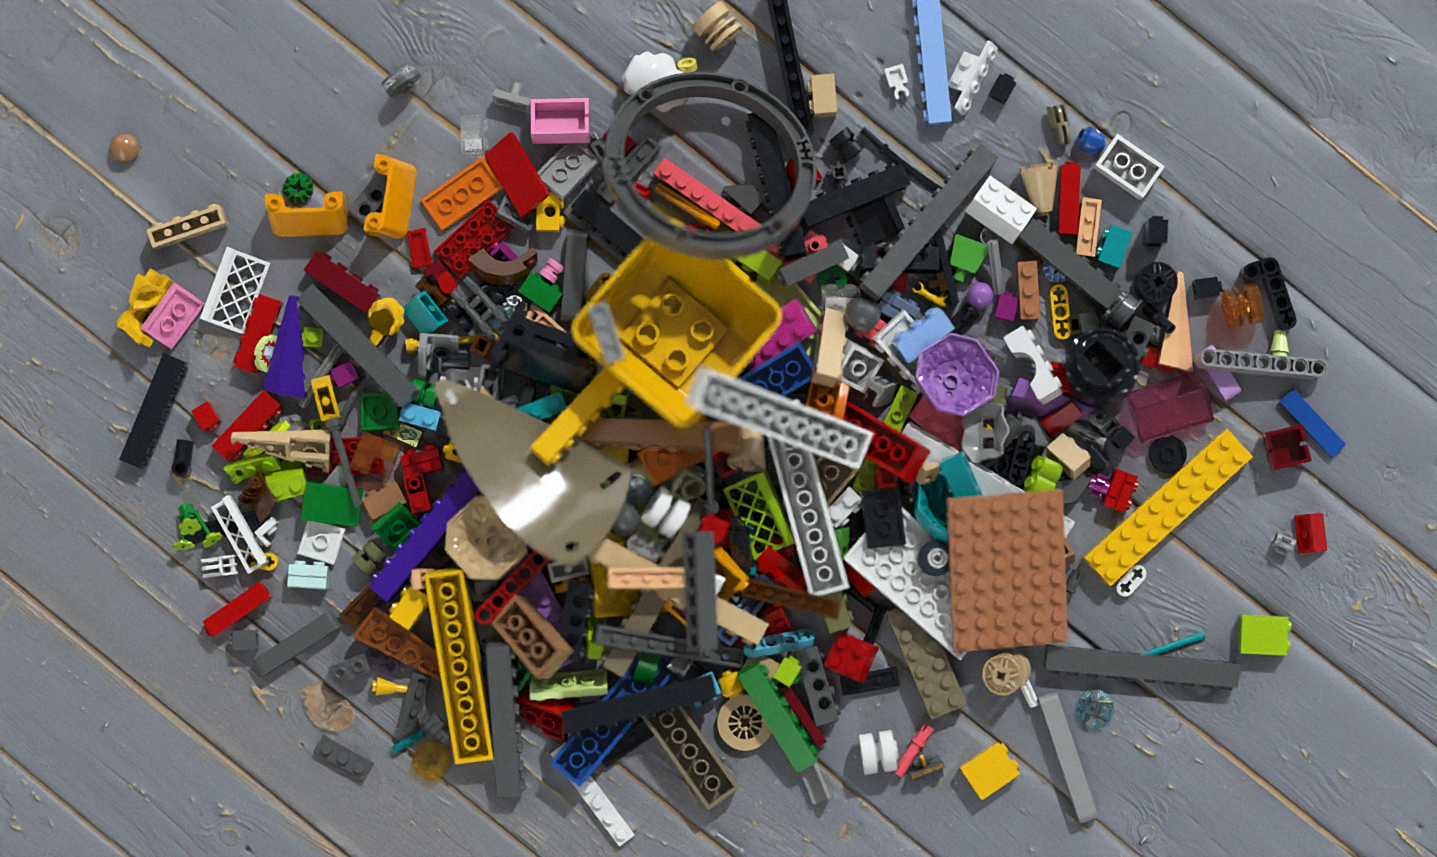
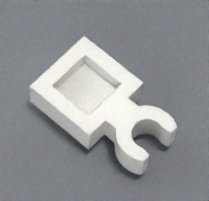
M903 64L884 69L889 88L895 87L896 89L894 92L895 99L899 100V91H903L905 96L908 97L909 91L903 85L908 83Z

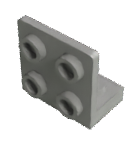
M420 333L418 345L419 378H426L427 370L431 369L433 350L435 348L446 347L450 352L459 353V336Z

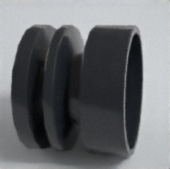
M1153 262L1146 265L1134 278L1136 296L1145 303H1162L1168 300L1178 287V277L1175 270L1163 262ZM1158 278L1161 284L1156 287V283L1153 280Z

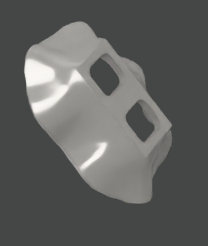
M986 402L962 418L964 431L961 443L962 449L973 464H978L987 459L998 458L1004 452L1003 443L1010 432V428L1004 418V407L999 403ZM985 419H994L993 429L984 430ZM985 438H994V447L984 449L983 440Z

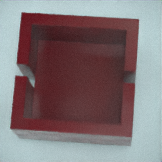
M1303 424L1261 434L1265 450L1270 452L1266 454L1270 471L1312 461L1308 444L1300 446L1299 443L1307 441Z

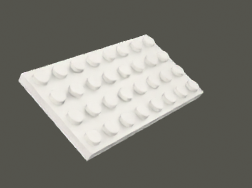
M902 508L906 537L905 545L867 549L864 532L843 557V560L958 660H961L968 651L954 652L952 649L950 572L948 571L946 574L939 576H929L922 572L917 561L918 552L922 546L929 542L940 540L930 536L918 521Z

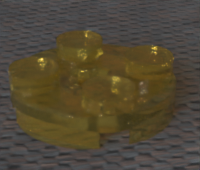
M438 741L422 743L413 754L412 764L415 771L425 779L435 780L444 776L451 766L449 749ZM435 755L436 765H429L427 757Z

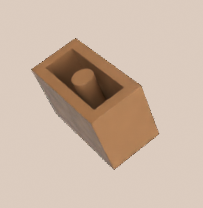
M389 481L383 484V489L378 492L374 489L365 494L366 498L362 499L372 520L384 516L399 502L403 505L409 503L398 482L393 483V481Z

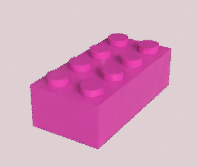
M795 299L780 308V323L772 336L746 365L749 372L818 332L799 299Z

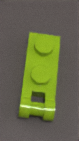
M265 453L228 463L224 466V471L227 475H230L232 483L237 484L243 479L254 477L258 471L261 474L280 470L281 462L277 457Z

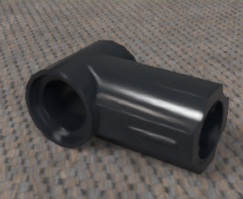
M437 347L433 350L432 368L436 372H446L449 369L469 370L471 353L450 352L446 347Z
M177 439L174 463L171 468L173 474L179 478H187L191 475L194 441ZM181 464L186 466V471L183 474H179L177 471Z

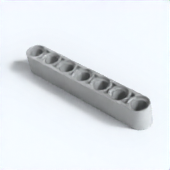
M1205 349L1198 353L1194 359L1195 365L1204 370L1310 380L1317 379L1327 372V365L1323 360ZM1203 355L1208 357V363L1204 362ZM1222 357H1224L1227 360V365H1224L1222 363ZM1240 358L1245 361V367L1240 364ZM1259 360L1263 363V368L1259 367ZM1277 362L1281 364L1282 370L1277 368ZM1295 364L1299 365L1300 372L1295 369ZM1313 366L1318 368V374L1314 372Z
M1055 691L1038 697L1039 705L1078 822L1082 824L1097 819L1098 814L1058 694Z

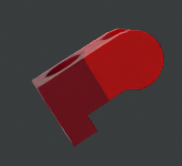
M439 259L423 270L429 278L434 275L440 283V289L445 294L450 295L454 290L457 291L456 281Z

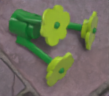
M186 503L178 508L180 514L178 516L180 522L178 527L181 540L172 544L174 550L194 548L195 545L186 540L185 535L195 534V531L200 530L201 526L207 534L203 541L205 548L215 545L217 541L223 538L220 532L216 534L210 533L199 511L194 510L193 504Z

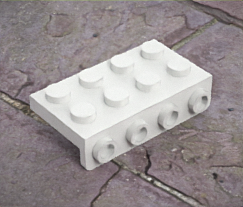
M902 309L872 339L876 342L874 346L877 350L888 355L887 361L893 367L896 365L899 367L900 371L898 373L905 380L909 379L913 383L911 387L919 394L921 390L915 381L919 356L908 363L891 343L899 332L906 331L914 321Z

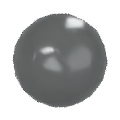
M859 297L848 305L846 318L853 329L868 331L878 324L880 310L874 300L867 297Z
M623 503L618 517L609 531L618 537H626L635 533L640 523L637 509L628 503Z

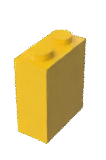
M994 742L959 766L981 800L1020 775L1018 772L1020 767L1014 759H1009L1007 756L1009 751L1004 743Z

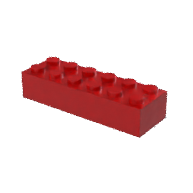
M847 401L843 421L873 433L864 456L912 484L931 450Z

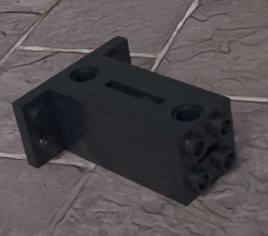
M519 301L492 350L488 378L496 380L498 374H502L504 369L580 394L591 383V376L596 375L598 369L596 363L598 361L575 342L573 334L527 319L526 303Z

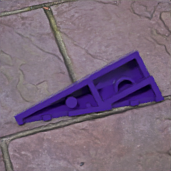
M290 295L263 389L279 395L306 398L307 392L304 390V380H306V377L303 374L302 362L304 361L302 331H299L300 313H298L297 309L299 297Z

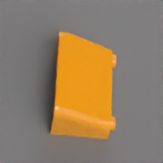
M376 154L375 170L379 174L386 175L387 179L382 213L374 212L367 215L363 230L372 236L402 239L407 235L417 171L409 163L386 155Z
M342 191L327 193L323 199L322 208L291 209L290 207H285L282 196L278 194H265V206L271 229L278 237L342 235L348 230V197Z
M717 544L714 546L715 573L725 577V580L716 597L727 602L738 590L742 592L749 584L747 582L748 577L726 551ZM668 598L663 607L686 626L685 614L680 608L673 605L675 601Z

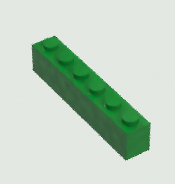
M757 660L738 672V678L798 773L815 764L819 753L814 744L810 745L807 740L809 736L805 729L799 727V720L794 712L791 713L788 709L789 703L784 696H780L777 683L769 678L768 668Z

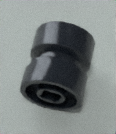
M849 127L844 128L829 141L834 150L840 151L839 156L845 163L865 148L858 139L854 140V134Z

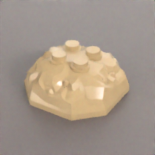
M476 496L447 523L445 550L471 579L498 580L511 570L527 553L528 544L509 527L485 497Z

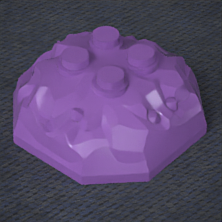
M950 333L919 353L915 381L925 399L937 411L964 417L995 397L999 370L977 339Z

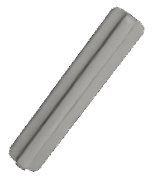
M989 240L987 242L992 289L994 295H1000L1004 293L999 244L997 240Z

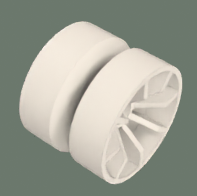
M661 486L647 504L641 521L652 528L660 521L658 532L671 538L683 525L691 504L679 498L672 502L673 496L671 491Z
M892 730L880 731L878 733V743L874 742L872 733L859 735L864 775L877 773L879 760H881L884 772L897 770V759L899 757L896 740H893Z

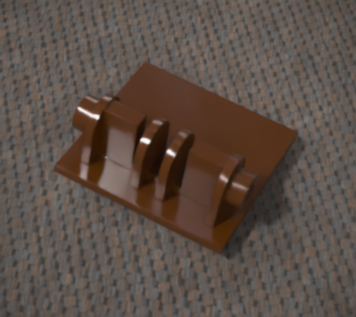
M260 471L253 478L249 479L248 484L242 490V494L238 496V503L240 505H251L260 524L264 522L277 502Z

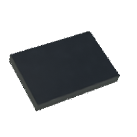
M889 487L860 491L867 549L905 545L906 537L900 488Z

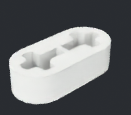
M1141 565L1132 566L1117 582L1116 592L1120 596L1131 595L1146 578V569ZM1134 569H1141V578L1131 579L1134 576ZM1130 581L1131 583L1127 587L1129 591L1121 592L1122 588L1120 585Z

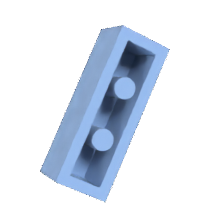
M931 308L925 313L923 318L913 321L910 324V328L899 332L891 343L901 357L910 363L919 356L921 351L942 339L955 328L940 308Z

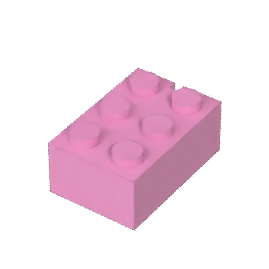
M589 98L531 99L532 144L590 143Z

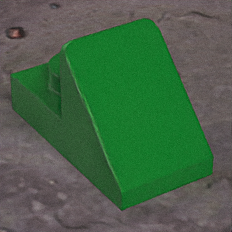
M641 652L633 680L651 685L661 655Z

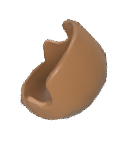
M130 134L115 136L111 140L109 147L111 156L117 162L132 161L137 157L140 149L137 139Z

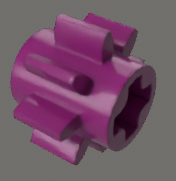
M1097 474L1096 477L1091 476V482L1087 486V489L1091 490L1090 495L1100 498L1101 494H1107L1110 482L1106 481L1107 476Z

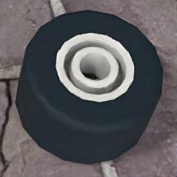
M933 541L921 547L918 552L917 561L922 572L929 576H939L949 571V547L946 543Z

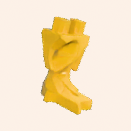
M151 268L145 276L139 273L136 275L129 297L130 305L116 320L117 326L123 329L137 344H143L149 348L153 340L146 332L140 329L143 325V319L146 313L148 315L152 313L173 282L167 275H160Z

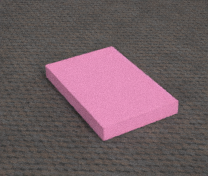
M174 282L140 329L172 350L205 303Z

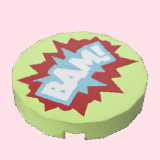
M271 334L262 337L255 348L254 355H256V360H254L257 369L262 372H268L278 337Z

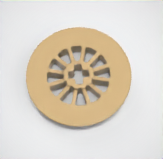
M739 695L729 699L722 706L718 714L717 726L720 736L729 746L737 750L748 751L760 747L770 737L771 730L761 714V720H752L760 712L749 695ZM740 706L743 707V715L737 710ZM745 706H750L751 708L746 715ZM752 709H756L758 712L750 717ZM735 710L740 717L737 718L731 715V713ZM729 717L738 720V722L729 723ZM748 717L750 719V726L741 727V718L746 719ZM762 722V726L759 728L753 725V723ZM729 725H738L732 731L729 728ZM751 727L759 730L757 735H755ZM741 728L738 736L736 737L733 734V732ZM743 730H745V739L739 738ZM747 730H750L754 737L748 739Z

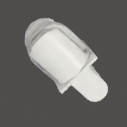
M236 555L200 559L201 563L219 561L218 565L203 566L202 571L219 569L220 572L202 574V577L209 578L238 574V571H236L237 563H235L234 558ZM225 558H229V564H225ZM230 566V572L226 573L225 567Z

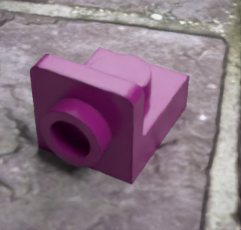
M503 241L495 243L490 248L491 253L489 255L492 258L501 251L503 252L501 257L505 261H512L518 258Z

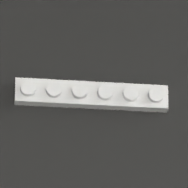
M565 743L558 747L556 750H554L552 753H550L553 758L565 745ZM591 775L580 788L571 781L619 847L635 835Z

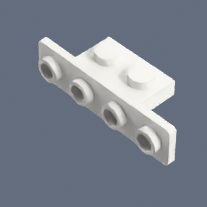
M989 40L986 42L980 57L963 52L948 82V87L962 92L955 105V109L962 115H965L970 109L972 100L979 91L980 84L984 76L987 75L992 60L996 57L998 47Z

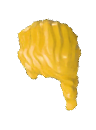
M389 297L377 300L368 311V324L373 328L369 339L376 346L384 335H394L400 330V326L404 324V309L397 300Z

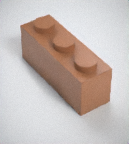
M1037 261L1017 262L1015 265L1017 298H1019L1018 320L1040 319Z

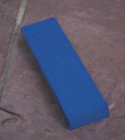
M1294 389L1279 401L1299 424H1303L1304 430L1331 458L1346 445Z

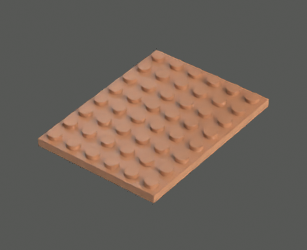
M1054 489L947 498L953 651L963 652L1068 642L1063 490Z

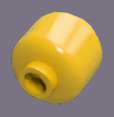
M729 669L721 673L722 677L718 679L717 683L724 697L732 699L744 693L743 690L745 688L738 678V671L732 672Z

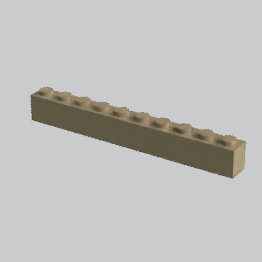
M700 497L690 499L689 503L691 506L683 525L667 540L669 545L666 550L664 548L661 550L658 557L660 561L657 564L659 567L684 568L683 533L701 531L699 527L703 517L708 515L703 511L704 499ZM640 588L639 593L641 594L639 598L633 600L629 607L631 610L628 617L624 616L619 626L622 629L648 633L666 601L657 597L656 591L650 589L648 592ZM610 647L609 651L605 650L601 656V665L623 677L638 651Z

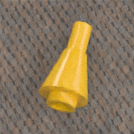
M377 677L376 680L372 681L371 692H375V696L394 692L407 693L408 685H397Z

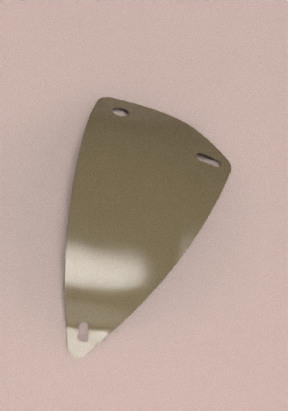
M440 379L436 382L435 393L441 403L446 426L454 447L470 476L500 517L527 544L555 561L565 565H573L585 558L603 540L618 517L630 484L632 472L630 466L575 438L573 446L561 453L562 457L560 460L548 467L531 452V446L551 425L466 386L445 379ZM451 389L457 399L454 405L450 403L445 395V392ZM613 473H621V477L607 489H601L600 485ZM569 542L579 544L578 549L575 551H566L564 547Z

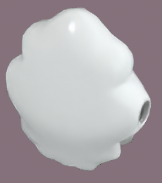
M646 51L641 55H635L623 74L624 91L632 95L643 86L655 80L683 72L676 69L674 59L665 53L653 55ZM688 98L669 101L655 108L662 113L668 112L674 107L683 105Z

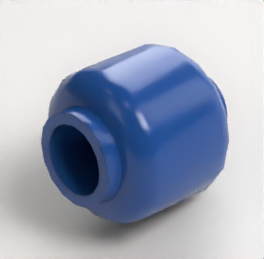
M1092 127L1083 128L1076 139L1078 147L1091 155H1095L1099 151L1102 152L1106 146L1104 133Z

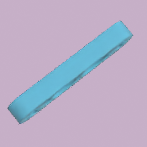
M802 629L765 636L761 638L758 645L753 643L750 646L744 643V654L747 657L756 658L812 647L815 644L816 634L811 629ZM791 640L793 643H786L784 641Z

